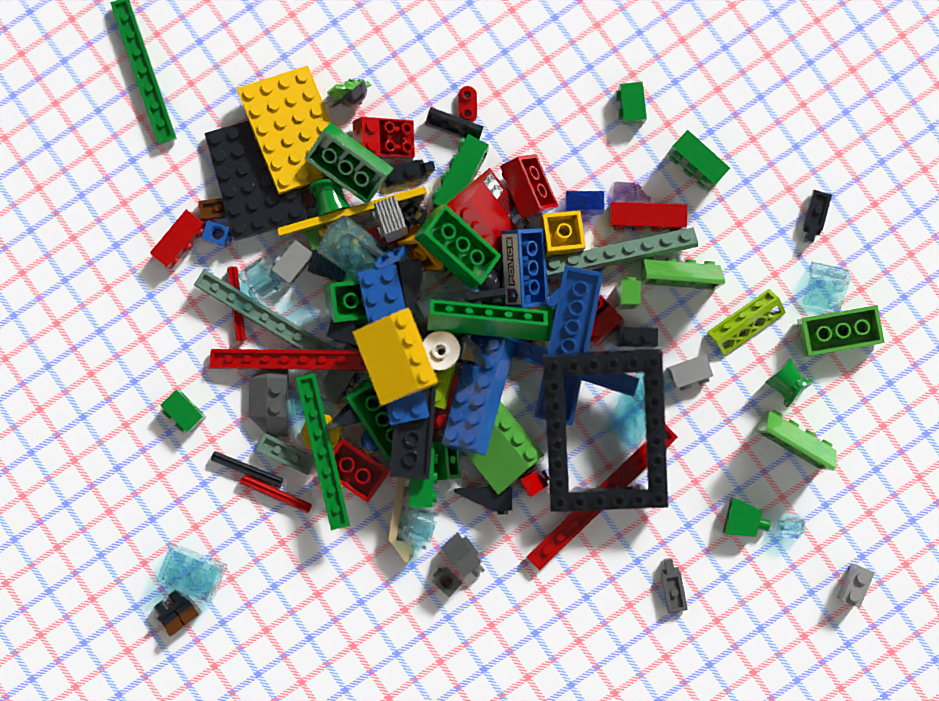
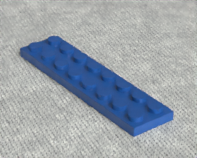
M396 264L381 269L375 268L358 272L368 324L406 309ZM424 390L386 404L390 426L429 418Z
M565 265L547 354L588 352L604 273ZM543 372L534 417L546 420ZM583 375L564 376L566 425H573Z

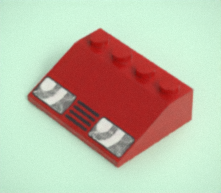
M488 168L446 204L501 255L496 264L502 260L501 231L526 229L529 224L527 218L522 219L518 214L514 200L491 168Z

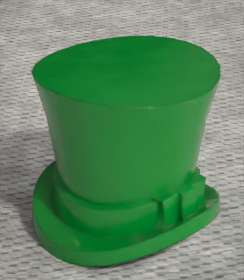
M332 179L316 180L309 186L310 193L314 194V197L317 199L318 216L351 207L342 190L343 187Z
M790 358L764 383L782 394L784 398L783 404L785 407H789L806 388L814 383V380H806L805 377H802Z

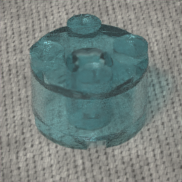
M262 257L243 268L241 273L238 274L240 280L249 287L248 293L250 297L261 302L282 290V287L278 286L281 283L270 266L266 267L263 264L266 261Z
M421 507L410 508L407 519L410 520L407 527L404 526L401 533L404 543L427 550L428 547L425 546V543H430L437 524L434 521V517H439V513Z

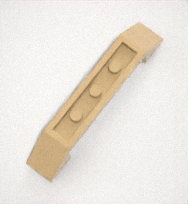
M398 478L388 540L403 561L409 562V558L414 556L415 547L411 546L412 542L397 540V536L401 537L403 525H399L400 517L404 518L406 506H402L403 498L408 496L409 487L405 485L406 479L409 478Z

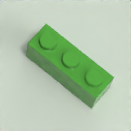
M624 277L616 285L615 309H635L641 304V280H636V277Z

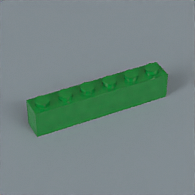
M430 299L427 330L544 341L548 327V311Z

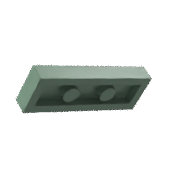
M266 433L263 434L256 451L306 475H309L315 463L314 456Z

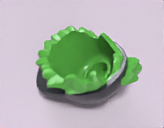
M349 78L344 84L334 85L327 91L328 95L334 97V101L329 104V108L331 109L340 103L347 108L361 105L362 101L366 98L367 88L371 87L372 84L364 79L356 80V78Z

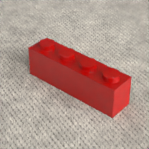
M611 202L609 204V227H613L615 231H624L625 228H632V231L636 232L644 231V229H651V232H663V229H670V232L687 228L688 204Z

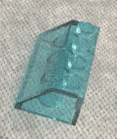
M343 215L328 226L317 250L319 254L359 280L358 272L375 269L373 265L378 257L391 251V248Z

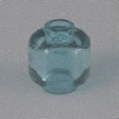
M784 513L781 519H777V531H781L783 538L799 539L801 535H805V519H802L800 514Z

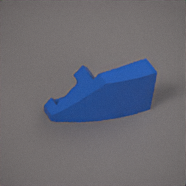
M404 244L379 256L373 266L376 269L389 266L402 259L410 249Z

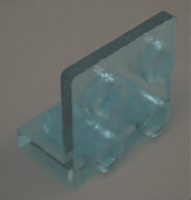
M811 261L809 267L810 279L802 301L803 305L839 312L851 280L849 270Z

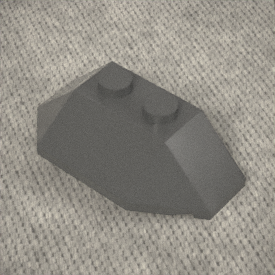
M259 369L250 377L248 417L264 433L271 436L288 437L290 370Z

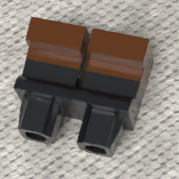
M175 589L168 595L174 603L170 608L164 600L154 606L156 613L159 615L157 620L163 624L169 637L202 613L188 594L184 595L179 589Z

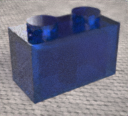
M566 191L565 212L580 210L581 215H603L605 210L604 191Z

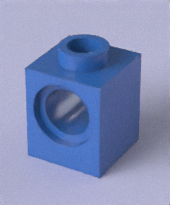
M208 220L201 237L206 242L226 248L227 244L231 243L233 238L229 227ZM218 230H222V238L215 239V232Z

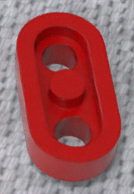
M464 86L458 92V116L475 122L477 119V92L471 86ZM469 92L471 97L466 98L464 94ZM466 111H470L472 114L471 116L467 117L464 115V113Z

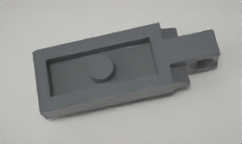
M672 558L663 559L665 569L661 570V578L668 613L686 611L688 607L679 567H674Z

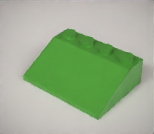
M649 257L641 262L640 280L641 284L716 290L723 286L726 281L721 265H715L714 261H704V264L696 263V260L686 259L685 262H677L676 258H666V261L658 260V257Z
M501 401L486 456L464 452L497 495L501 494L542 462L545 456Z
M774 409L772 412H765L755 429L756 432L820 470L834 471L836 469L837 450L832 448V443L824 439L822 441L815 438V433L807 429L803 431L798 428L800 426L798 423L791 419L786 421L782 418L783 414Z

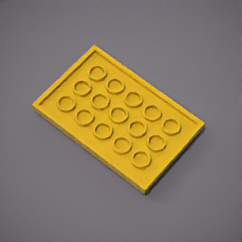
M308 65L236 89L278 195L309 185L316 180L329 178L305 160L306 155L323 129L331 123Z

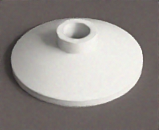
M437 331L428 335L423 341L433 369H448L458 360L460 346L452 334L445 331ZM440 349H445L443 355H439Z

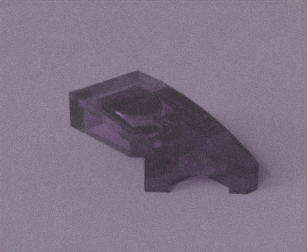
M614 182L613 201H652V198L647 196L641 189L639 183Z

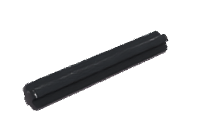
M217 451L212 453L211 461L278 488L283 484L284 479L282 477Z

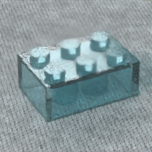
M174 543L169 546L156 582L211 603L216 597L228 564Z

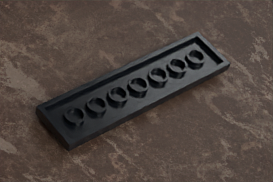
M414 321L422 343L428 335L437 332L435 330H427L428 322ZM433 369L437 378V370ZM436 385L424 389L429 418L394 425L390 477L429 480Z

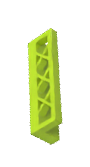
M768 289L707 331V333L717 344L721 354L725 356L780 318L786 311L780 298ZM777 306L779 310L774 314H770L771 310ZM762 318L761 323L754 325L757 319ZM747 329L745 334L739 336L741 330ZM730 339V344L724 348L722 344Z

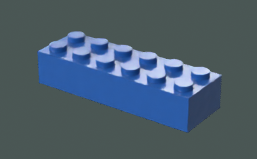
M472 334V340L479 343L486 366L484 368L463 364L442 444L452 450L486 456L515 344L506 337Z

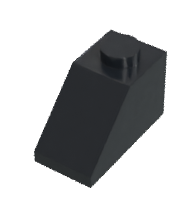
M461 333V335L452 334L460 346V354L456 362L485 368L486 362L479 343L472 340L471 335Z

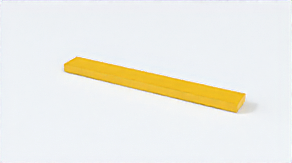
M418 187L370 201L368 205L363 203L283 226L277 229L278 234L282 238L328 223L375 211L374 203L389 197L396 196L398 203L427 195L426 187Z

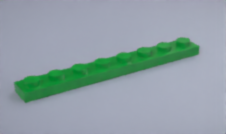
M115 0L110 2L159 145L177 140L131 1Z
M316 373L296 377L330 529L336 530L351 526L329 430H326L327 421Z

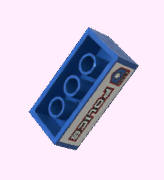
M544 228L501 231L506 307L528 308L548 305Z

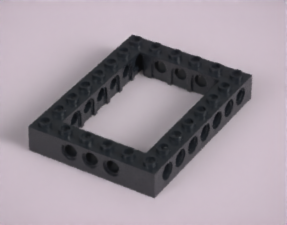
M662 349L543 354L550 512L669 508ZM643 373L648 489L641 484L629 487L616 485V487L600 488V486H596V488H581L580 486L572 488L569 492L564 376Z

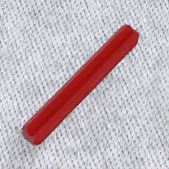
M236 266L227 267L228 283L240 290L238 268ZM232 309L235 340L238 342L245 341L244 317Z
M243 475L240 480L241 485L304 513H309L312 508L311 503L247 475Z

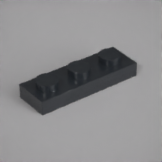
M430 107L425 125L465 139L469 134L480 140L484 128L482 125Z

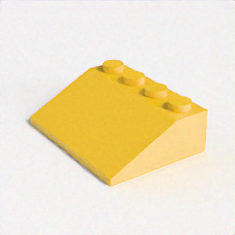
M409 308L388 315L353 332L381 406L437 385L438 380Z

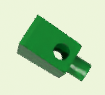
M730 498L722 533L726 535L756 537L758 529L769 531L771 520L761 518L762 510L738 499Z

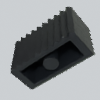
M322 247L319 250L314 249L307 271L336 282H346L352 262L348 260L349 256L338 253V256L330 254V250Z
M621 326L617 330V347L655 348L658 346L657 327L627 328L625 326L623 328Z

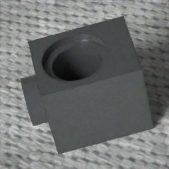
M446 566L443 569L439 567L432 575L434 577L432 582L449 598L463 583ZM444 575L449 576L452 580L451 584L443 585L440 581L441 577Z

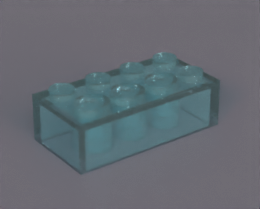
M643 373L634 374L635 377L640 378L635 396L631 397L622 394L602 431L635 450L639 448L646 434ZM664 376L665 401L676 382Z

